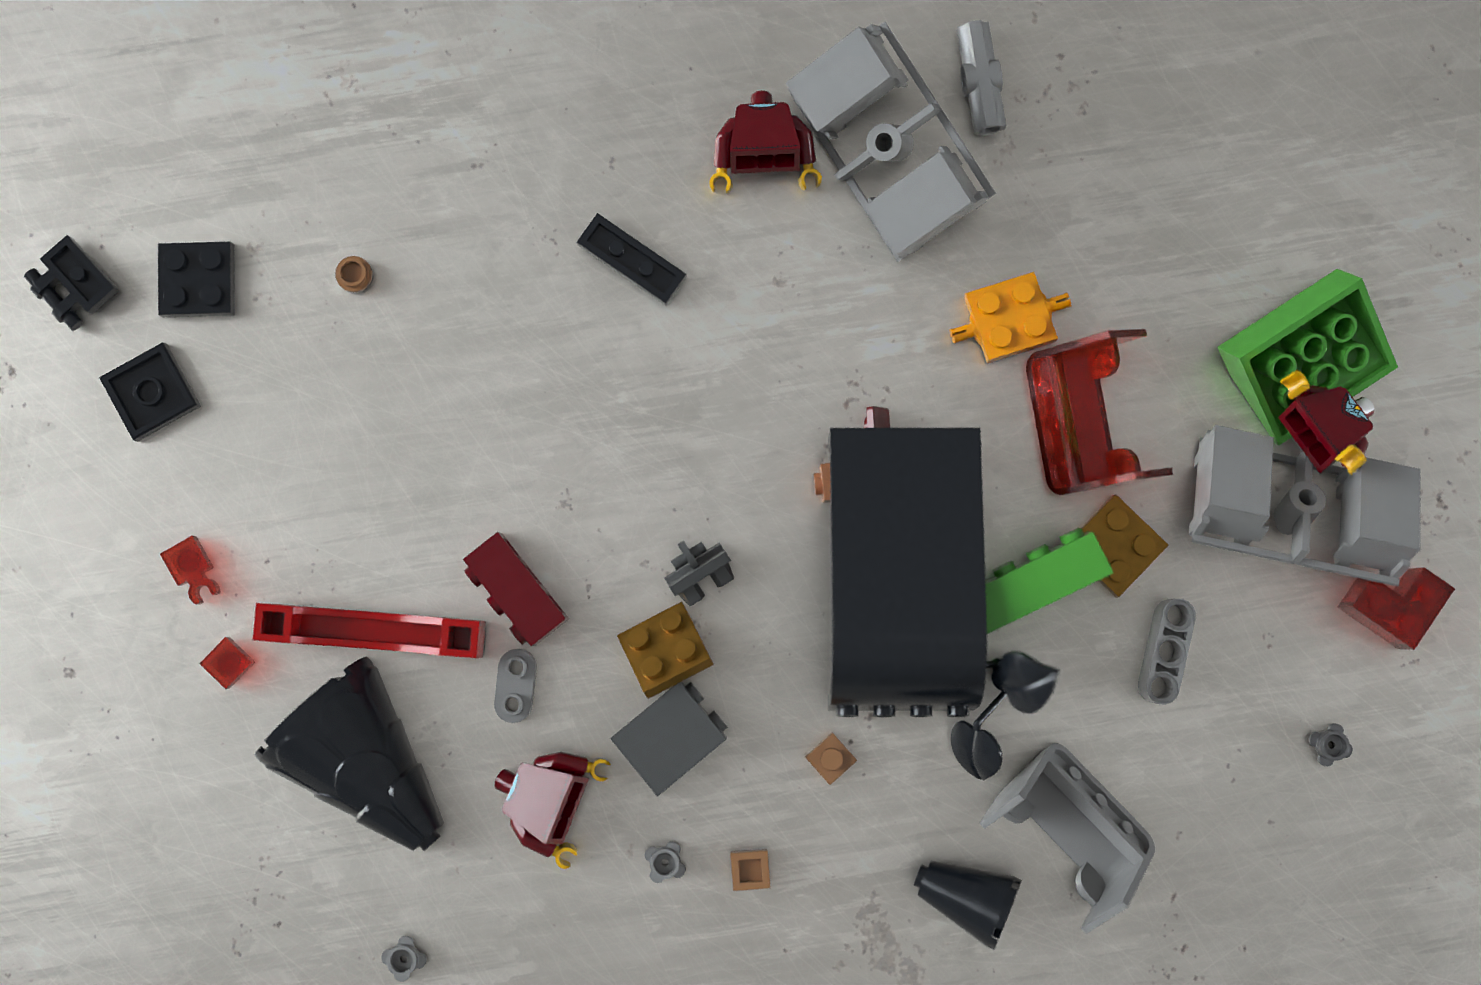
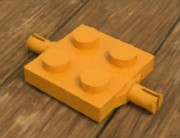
M1031 272L965 293L964 299L970 313L969 324L950 329V336L953 337L952 341L954 344L974 337L982 347L988 364L1056 342L1058 337L1052 323V312L1070 308L1072 306L1071 300L1068 299L1069 295L1067 292L1047 299L1040 290L1035 273Z

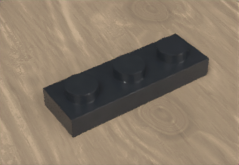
M598 213L577 241V245L666 306L687 277L685 272Z

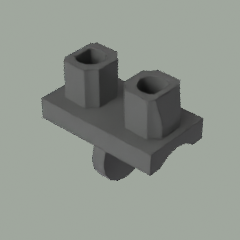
M684 540L677 544L683 554L671 560L676 570L664 577L674 596L679 594L689 606L699 602L705 596L697 582L710 575L717 587L724 586L734 579L729 565L731 559L720 543L707 550L703 543L700 542L689 549Z

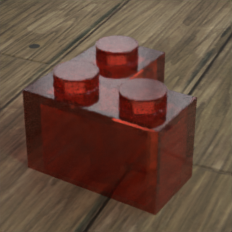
M1425 567L1409 568L1399 580V586H1395L1393 590L1383 583L1356 578L1337 608L1395 648L1415 650L1455 588Z

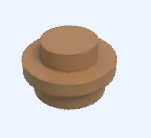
M349 256L341 260L337 265L335 277L337 283L344 290L356 293L363 291L369 286L372 280V269L363 258Z

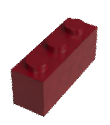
M496 532L463 558V561L468 566L464 570L465 574L476 587H479L481 584L491 595L486 599L499 616L504 613L513 623L509 627L511 633L522 645L528 642L531 647L536 646L569 620V617L503 533Z

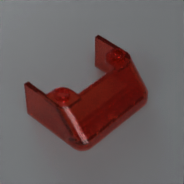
M1146 329L1108 330L1034 352L1029 357L1026 364V374L1045 478L1049 489L1057 495L1073 494L1173 475L1172 468L1141 471L1139 459L1132 450L1128 448L1113 450L1100 379L1110 377L1118 370L1120 364L1118 344L1146 337Z

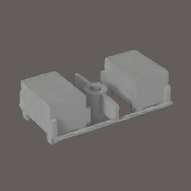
M883 22L880 26L870 24L867 28L857 27L786 82L791 96L839 169L834 174L837 180L848 183L897 262L910 253H914L922 248L924 243L973 209H977L985 204L986 200L996 194L886 22ZM884 33L929 105L902 125L884 123L873 127L866 139L867 150L845 166L829 139H837V133L847 127L846 123L893 88L908 86L906 83L908 78L902 69H898L883 46L884 41L880 35ZM934 116H937L985 190V192H980L975 189L961 167V160L956 153H951L947 146H940L938 148L940 152L877 197L867 199L852 176L876 159L894 162L906 159L912 152L914 145L911 133Z
M1215 425L1212 431L1208 430L1204 438L1200 437L1199 451L1194 458L1197 478L1194 517L1189 524V535L1192 536V542L1399 586V578L1410 568V560L1420 551V469L1366 457L1367 461L1352 475L1347 472L1348 469L1333 465L1324 471L1338 475L1336 482H1340L1336 488V499L1341 500L1340 547L1333 554L1334 564L1304 558L1310 550V525L1324 509L1326 496L1319 486L1312 483V471L1317 469L1303 450L1297 458L1273 453L1274 437ZM1272 461L1295 466L1294 485L1275 508L1273 514L1276 528L1285 535L1292 534L1291 555L1248 546L1252 540L1260 542L1269 530V526L1264 524L1270 517ZM1205 532L1231 537L1234 538V543L1203 535ZM1356 564L1379 569L1380 574L1349 568V566Z

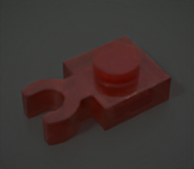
M190 536L160 553L177 586L189 583L188 595L194 604L201 605L204 603L200 596V589L203 586H207L212 595L221 593L218 583L213 579L207 578L205 574L214 567L197 536Z

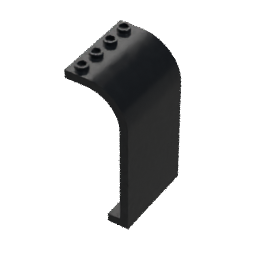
M830 428L828 452H830L832 670L831 687L828 694V711H836L837 717H858V711H873L874 717H895V711H910L911 717H931L932 711H947L948 717H968L969 711H974L981 705L987 664L981 428Z

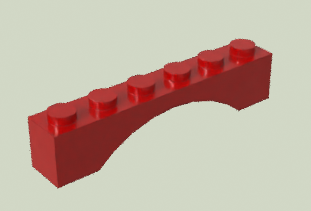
M256 603L252 640L483 658L486 621Z

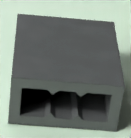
M683 682L674 685L610 738L657 797L727 739V736L723 733L728 728L715 711H712L710 714L705 711L700 704L704 697L691 682L686 686Z

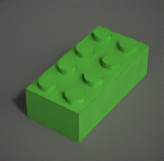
M1082 528L1074 529L1060 536L1062 544L1049 549L1048 545L1044 544L1027 552L1028 560L1017 566L1011 560L993 569L992 571L995 576L986 580L987 634L1113 574L1114 572L1094 532H1083Z

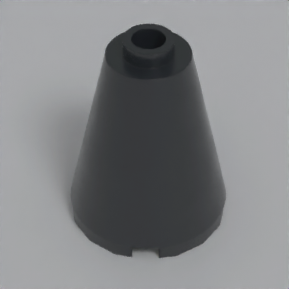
M931 861L928 867L921 865L914 886L919 888L918 896L986 947L995 950L1022 880L1015 876Z

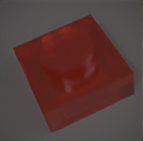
M225 637L199 664L225 689H230L255 661L230 637Z

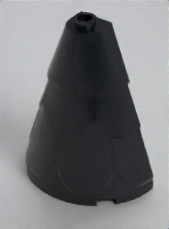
M366 656L343 670L346 673L345 676L331 678L301 703L264 740L268 747L266 749L262 746L258 748L255 757L267 769L312 792L314 797L356 817L357 823L412 851L416 850L419 846L425 851L441 836L436 830L444 824L423 766L416 761L402 721L396 715L378 668Z

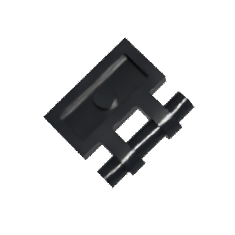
M68 235L40 258L49 269L47 272L41 275L36 268H33L24 275V278L30 283V290L38 299L43 298L53 309L52 315L60 323L64 322L72 331L77 330L83 324V321L76 314L80 306L88 313L93 314L119 291L77 242ZM59 282L70 292L64 299L54 290Z

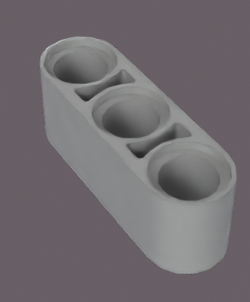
M1184 599L1161 601L1154 611L1138 681L1139 693L1148 702L1166 705L1173 702L1179 694L1196 620L1194 607ZM1173 605L1177 606L1182 613L1181 621L1175 626L1169 622L1167 617L1168 611ZM1166 641L1170 642L1174 648L1173 657L1169 661H1164L1159 654L1160 646ZM1161 677L1165 681L1166 690L1162 696L1155 697L1151 690V684L1156 678Z

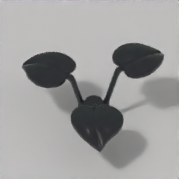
M1016 651L1006 653L1001 659L997 657L987 661L986 668H993L991 674L992 682L997 689L1001 690V693L974 721L973 726L961 720L954 725L951 732V746L954 755L968 773L977 779L985 781L996 774L1002 764L1000 745L990 732L981 729L985 719L1006 696H1008L1011 705L1018 711L1031 714L1040 710L1054 691L1059 676V669L1042 664L1032 657Z

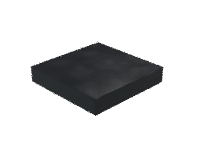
M164 342L99 377L133 441L138 442L201 407L171 350Z

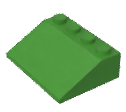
M1340 269L1334 270L1217 347L1231 378L1270 437H1274V443L1278 446L1292 438L1278 417L1295 400L1289 399L1288 388L1281 384L1280 380L1295 370H1299L1305 375L1309 385L1324 386L1328 389L1341 386L1346 388L1350 395L1354 397L1398 368L1363 279Z

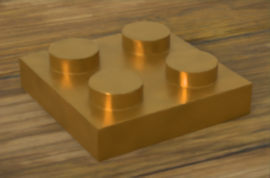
M1116 494L1082 527L1083 532H1094L1114 572L1098 581L1116 598L1120 597L1169 546Z
M683 602L617 635L647 699L714 665Z

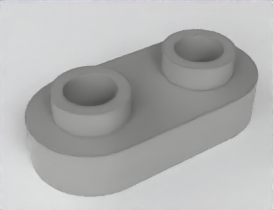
M513 649L506 652L498 664L494 708L497 715L509 723L524 720L530 714L533 706L537 665L533 655L523 649ZM515 660L520 661L523 665V670L518 675L513 674L510 670V665ZM510 697L516 698L519 702V707L516 711H510L506 706V702Z

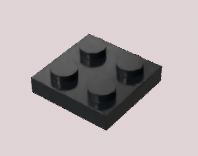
M230 241L158 243V315L161 317L235 315L234 244Z

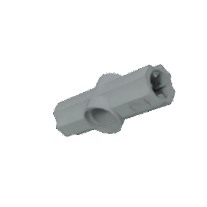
M981 20L971 21L958 26L957 29L959 50L962 58L961 84L964 96L968 97L974 134L990 135L1006 128L1001 98L1003 88L1002 70L999 60L994 57L989 22Z

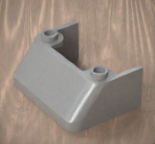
M1053 743L1040 752L998 794L980 822L985 829L1002 816L1017 824L1023 823L1031 817L1080 867L1076 875V888L1081 898L1092 906L1081 927L1085 934L1128 908L1155 853V845L1150 834L1066 747L1058 743Z

